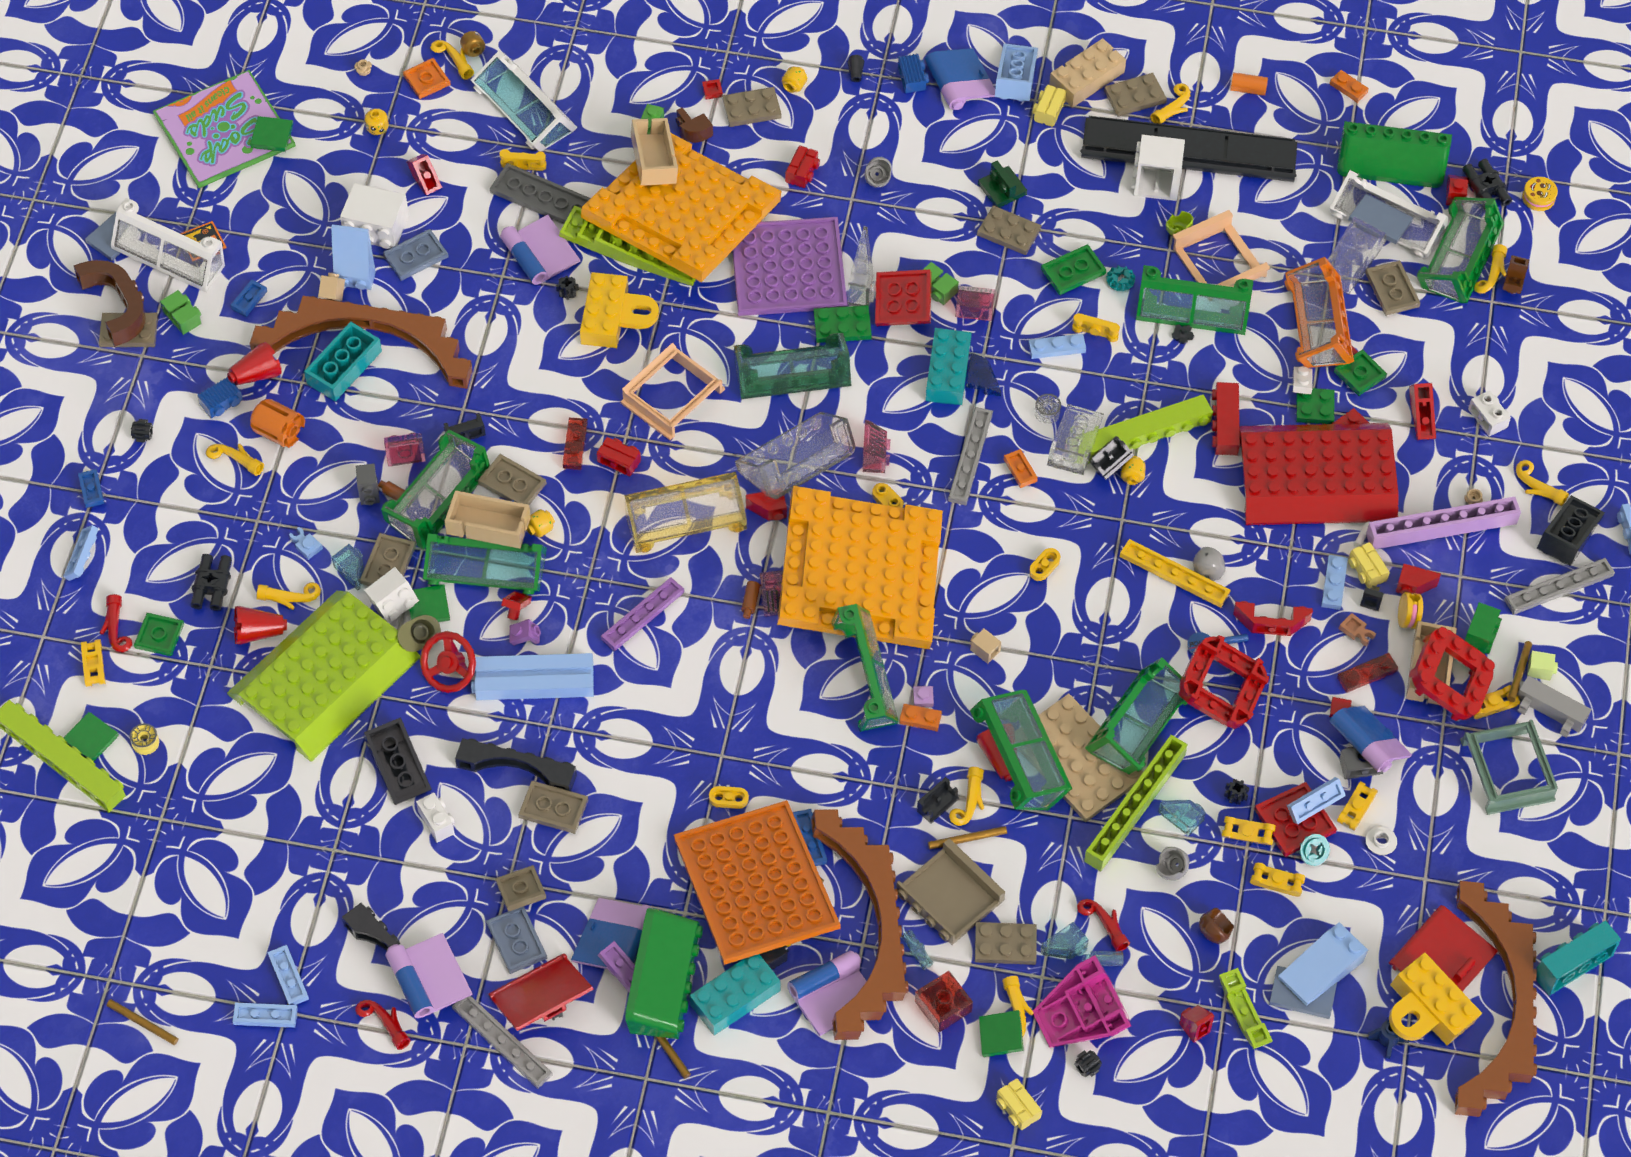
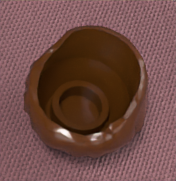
M1213 908L1204 913L1199 921L1201 933L1206 939L1216 944L1227 941L1234 929V925L1218 908Z

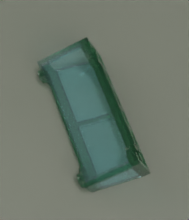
M843 333L829 335L823 346L753 354L751 347L748 345H734L735 366L741 399L851 386L850 356Z

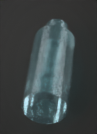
M1090 951V954L1082 955V962L1096 955L1102 966H1123L1124 963L1123 951Z

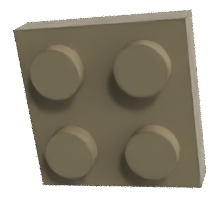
M534 865L495 878L508 912L547 899Z

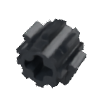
M565 276L558 279L559 284L556 285V291L559 292V297L566 298L567 300L576 297L579 285L576 284L575 278Z
M146 419L132 422V439L143 443L152 439V423H148Z
M1233 779V782L1226 783L1224 797L1230 800L1229 803L1240 805L1241 801H1247L1249 787L1244 785L1243 780L1237 781V779Z
M1084 1050L1077 1055L1078 1058L1074 1065L1082 1076L1087 1077L1090 1075L1093 1077L1099 1072L1098 1069L1102 1066V1062L1094 1051L1089 1050L1086 1052Z

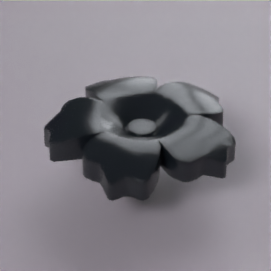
M1179 324L1175 325L1172 338L1176 341L1179 340L1180 344L1193 340L1192 327L1184 325L1182 328Z

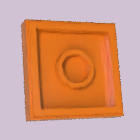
M434 58L403 71L404 78L419 99L451 85L450 80Z

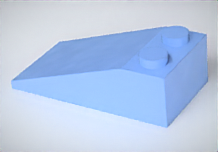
M1003 44L996 79L995 97L1030 101L1038 48Z
M332 224L333 273L339 274V278L345 279L344 287L371 290L376 271L369 230Z
M1339 922L1289 965L1278 978L1307 1006L1336 982L1364 962L1368 949Z

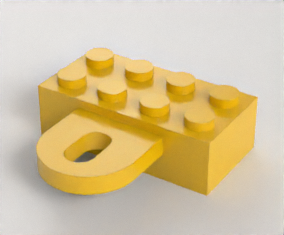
M591 272L580 328L581 344L617 348L621 327L646 329L656 323L659 317L657 302L646 295L628 293V276ZM635 309L648 310L651 313L648 315L634 314L632 311Z
M1426 953L1422 954L1401 971L1390 984L1402 999L1391 1009L1389 1023L1392 1030L1405 1040H1419L1433 1030L1446 1045H1449L1482 1015V1012ZM1407 1014H1414L1417 1017V1022L1411 1027H1405L1401 1019Z

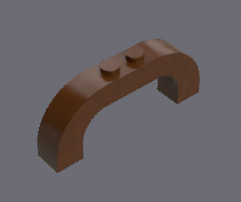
M93 260L73 265L76 279L82 290L96 285L110 286L116 290L127 310L122 316L105 322L108 336L114 347L135 338L143 329L146 321L143 305L144 297L141 291H137L138 287L135 280H131L128 273L121 266L109 261Z

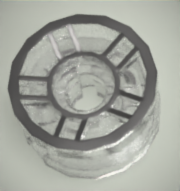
M1044 394L1038 397L1035 403L1036 418L1040 422L1049 424L1059 419L1061 410L1060 399L1052 394Z

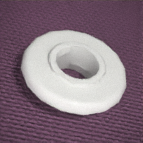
M1375 827L1367 833L1366 845L1375 854L1387 855L1395 850L1397 837L1394 832L1386 827ZM1384 837L1387 843L1381 844L1376 838Z

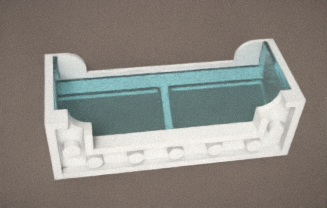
M501 50L471 79L475 84L473 88L480 95L484 93L522 132L527 139L525 143L531 149L536 148L541 152L571 134L577 128L530 77Z

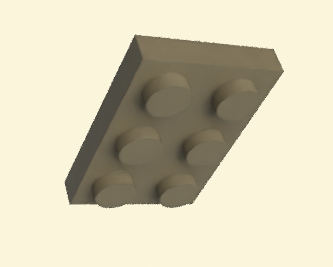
M1154 73L1104 87V92L1117 117L1161 105L1167 101Z
M774 87L722 95L730 127L782 118Z
M992 206L978 229L977 236L1026 255L1041 231L1042 225Z
M1400 260L1366 269L1365 274L1385 316L1420 307L1418 296Z
M102 313L99 336L100 347H114L108 336L105 322L116 319L124 313ZM145 313L146 321L141 332L132 340L116 347H155L158 313Z
M502 454L498 455L478 480L479 485L507 501L514 500V502L528 505L531 504L547 484L546 479Z
M379 533L361 576L360 583L370 586L394 567L404 577L416 548V542Z
M531 781L518 816L524 820L576 834L588 803V796Z
M976 922V963L1036 965L1037 924Z

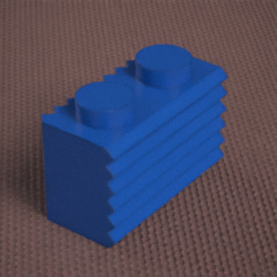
M919 54L899 56L898 70L905 93L926 90L929 78L928 74L923 71L925 70L924 60H920Z
M228 377L197 395L200 406H202L211 419L215 416H221L225 410L230 407H236L243 400L241 391L234 383L229 381Z

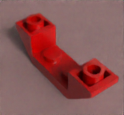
M1241 601L1235 602L1233 615L1251 633L1291 636L1310 622L1313 608L1305 606L1293 607L1291 620L1286 618H1268L1266 616L1254 617L1255 603Z

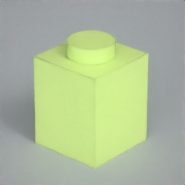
M1532 651L1528 661L1527 677L1550 681L1552 675L1557 673L1558 662H1555L1556 654Z

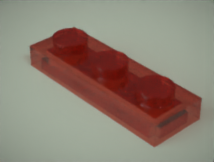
M569 417L562 464L563 469L582 470L588 419Z
M1387 653L1341 672L1337 678L1346 693L1398 672V666L1390 653Z

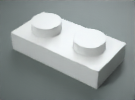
M1304 366L1294 367L1293 392L1312 393V369Z

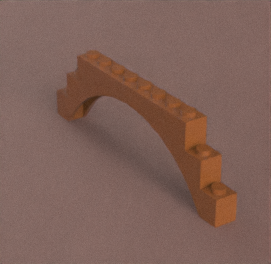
M302 296L297 313L279 310L274 328L255 325L250 340L251 351L260 343L267 342L276 353L288 344L303 337L332 329H344L350 322H353L363 329H372L392 334L410 342L426 353L439 367L449 386L467 389L472 374L471 360L458 358L460 351L458 339L445 337L447 331L445 318L426 316L420 313H408L402 310L395 311L387 308L371 307L369 305H358L351 302H339L333 299H321L314 296Z
M838 809L814 810L811 817L813 837L834 850L855 871L864 884L874 906L878 925V951L872 973L858 994L838 1010L832 1020L834 1040H858L861 1032H864V1020H881L883 1013H886V1001H903L905 994L909 990L908 981H905L904 977L906 974V963L902 960L904 945L900 943L902 927L898 925V919L900 918V909L896 907L898 891L894 889L893 883L896 879L895 870H892L891 865L893 864L894 857L893 853L890 852L889 845H868V837L864 835V827H842V817H839Z
M1468 881L1459 882L1456 908L1474 921L1493 942L1505 964L1511 983L1513 999L1511 1028L1504 1046L1497 1057L1480 1074L1458 1087L1455 1094V1115L1480 1117L1482 1111L1486 1110L1487 1098L1505 1100L1507 1094L1512 1091V1081L1530 1083L1533 1076L1537 1074V1064L1534 1063V1057L1537 1054V1045L1534 1044L1537 1026L1533 1022L1537 1015V1007L1533 1006V1000H1536L1537 989L1533 988V981H1536L1537 970L1533 969V963L1536 962L1537 956L1536 950H1533V944L1536 943V932H1533V924L1511 922L1512 911H1509L1508 903L1487 902L1488 892L1484 891V883Z

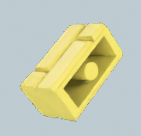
M1047 85L1044 91L1041 90L1038 97L1039 103H1035L1032 111L1035 114V122L1045 123V125L1053 127L1066 101L1067 91L1051 85Z
M1370 542L1351 550L1348 562L1352 569H1356L1358 579L1362 584L1365 583L1367 588L1370 589L1372 585L1376 586L1388 580L1390 572Z
M1018 1078L997 1091L996 1103L1001 1110L1005 1109L1007 1111L1009 1121L1014 1127L1018 1126L1020 1130H1023L1041 1118L1042 1110Z

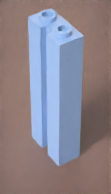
M593 653L475 657L476 667L473 676L476 677L475 681L471 682L472 693L476 695V700L594 697Z

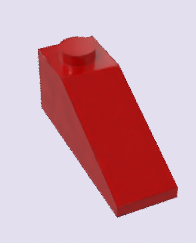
M1432 383L1413 384L1409 386L1417 440L1436 439Z

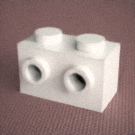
M1490 390L1472 398L1468 410L1488 436L1508 428L1511 419L1510 414L1502 407L1499 399Z
M432 793L416 801L418 813L437 843L455 834L453 824H455L454 818L451 813L447 814L444 810L446 806L441 797L437 798L435 793Z

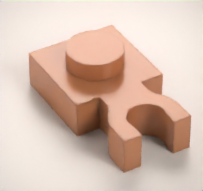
M1353 613L1339 626V629L1351 639L1355 640L1358 637L1365 647L1369 644V640L1365 637H1370L1373 640L1376 636V633L1372 630L1365 629L1367 624Z

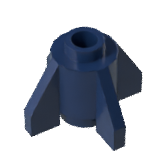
M1387 1017L1380 1028L1368 1032L1367 1040L1379 1039L1380 1043L1386 1047V1058L1388 1059L1391 1057L1393 1046L1398 1042L1409 1043L1410 1041L1399 1037L1392 1030L1389 1017Z

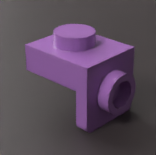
M529 619L510 625L509 642L512 645H517L530 640L534 644L540 643V628Z

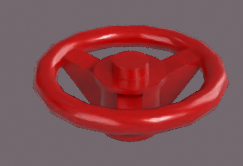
M444 631L436 633L427 640L421 652L420 665L422 674L431 686L438 691L452 693L460 691L469 684L475 673L476 658L468 640L458 633ZM443 640L444 651L438 655L437 665L429 669L427 662L429 651L435 643ZM453 640L460 643L467 652L468 668L465 664L464 655L458 651ZM454 671L464 677L460 682L453 685L441 684L433 678V676L442 672L450 674Z

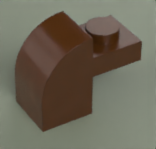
M683 107L676 110L677 118L675 120L680 128V137L682 139L698 143L713 137V125L704 113L691 119Z
M1511 256L1503 290L1511 294H1521L1529 259Z

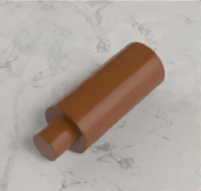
M381 480L378 484V487L382 489V493L396 501L405 491L390 481L384 482Z
M748 581L741 607L743 617L749 619L751 614L755 613L760 584L756 581Z

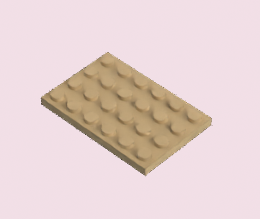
M1067 694L1038 715L1073 788L1063 799L1085 822L1131 790L1142 775V770L1139 772L1134 771L1128 775L1090 754L1085 749L1100 725L1070 694ZM1022 728L1015 731L1016 743L1027 741ZM1109 743L1094 751L1121 767H1124L1127 763V760ZM1030 745L1016 747L1044 777Z

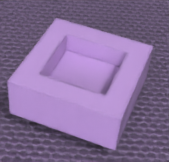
M913 686L914 706L933 707V686Z

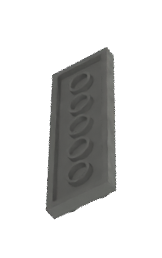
M509 163L506 164L490 187V193L544 216L549 215L551 219L563 224L574 205L582 209V206L591 199Z

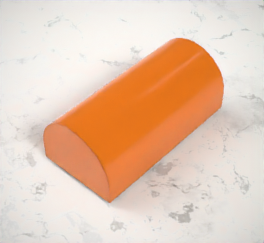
M1233 72L1230 91L1265 96L1268 77Z

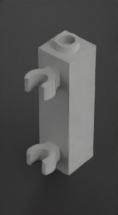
M1530 676L1526 678L1525 682L1520 681L1517 697L1521 704L1518 712L1525 715L1530 706L1563 724L1560 734L1566 738L1571 729L1578 733L1581 731L1592 709Z

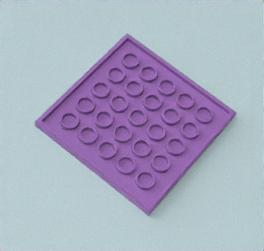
M838 217L760 222L732 250L738 316L814 311L817 308L848 307Z

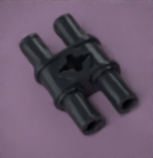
M1488 159L1479 161L1478 166L1483 172L1480 175L1477 174L1471 163L1463 167L1462 171L1468 179L1469 187L1476 194V198L1493 199L1491 196L1497 195L1503 206L1511 204L1512 198L1506 190V184L1499 177V172L1492 168Z
M202 554L200 566L195 571L196 577L191 588L193 591L190 604L192 608L202 609L204 596L208 594L212 595L210 609L214 611L221 610L223 597L228 593L227 586L231 579L229 571L232 558L230 556L222 555L218 570H211L213 556Z

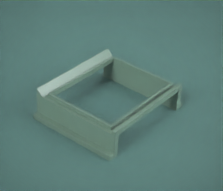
M1533 720L1473 733L1465 732L1464 737L1460 738L1462 746L1468 745L1487 796L1488 801L1485 806L1487 815L1554 802L1556 800L1555 794L1558 786ZM1528 733L1547 785L1497 795L1479 743Z

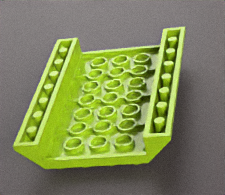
M336 591L227 692V695L240 705L246 703L292 740L296 745L297 751L312 762L420 659V655L417 651L410 652L403 649L398 642V630L350 592Z

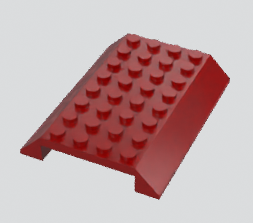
M1388 423L1240 426L1246 500L1244 508L1246 525L1366 523L1398 517V484L1392 429Z

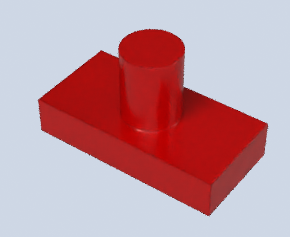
M514 591L504 597L501 606L509 608L507 618L518 620L520 611L531 604L532 596Z

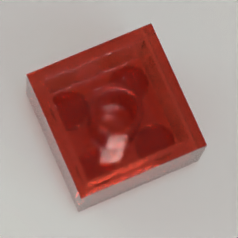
M950 971L915 991V1003L938 1033L972 1012L973 1001Z

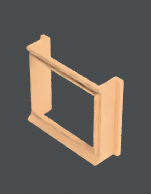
M1230 210L1173 234V249L1196 282L1207 283L1184 251V248L1222 231H1225L1251 269L1216 285L1234 287L1235 282L1239 279L1254 281L1260 277H1266L1267 270H1270L1267 262L1259 264L1232 226L1233 214ZM1206 296L1209 301H1212V299L1216 298Z
M672 343L622 388L623 400L621 404L668 440H671L675 437V426L714 390L721 394L725 387L722 386L721 379L719 380L677 349L674 343ZM672 358L706 383L707 386L669 420L634 394V392Z

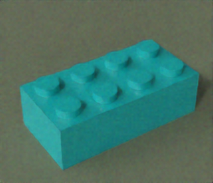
M350 322L304 371L306 384L336 402L382 352L380 339Z
M935 328L925 401L954 405L963 404L972 332Z
M1606 920L1600 924L1598 922L1593 924L1586 933H1578L1570 943L1564 942L1557 947V951L1552 954L1548 952L1540 958L1541 962L1536 967V980L1549 996L1614 955L1621 938Z
M760 954L744 958L690 995V1006L715 1036L780 992L781 981Z

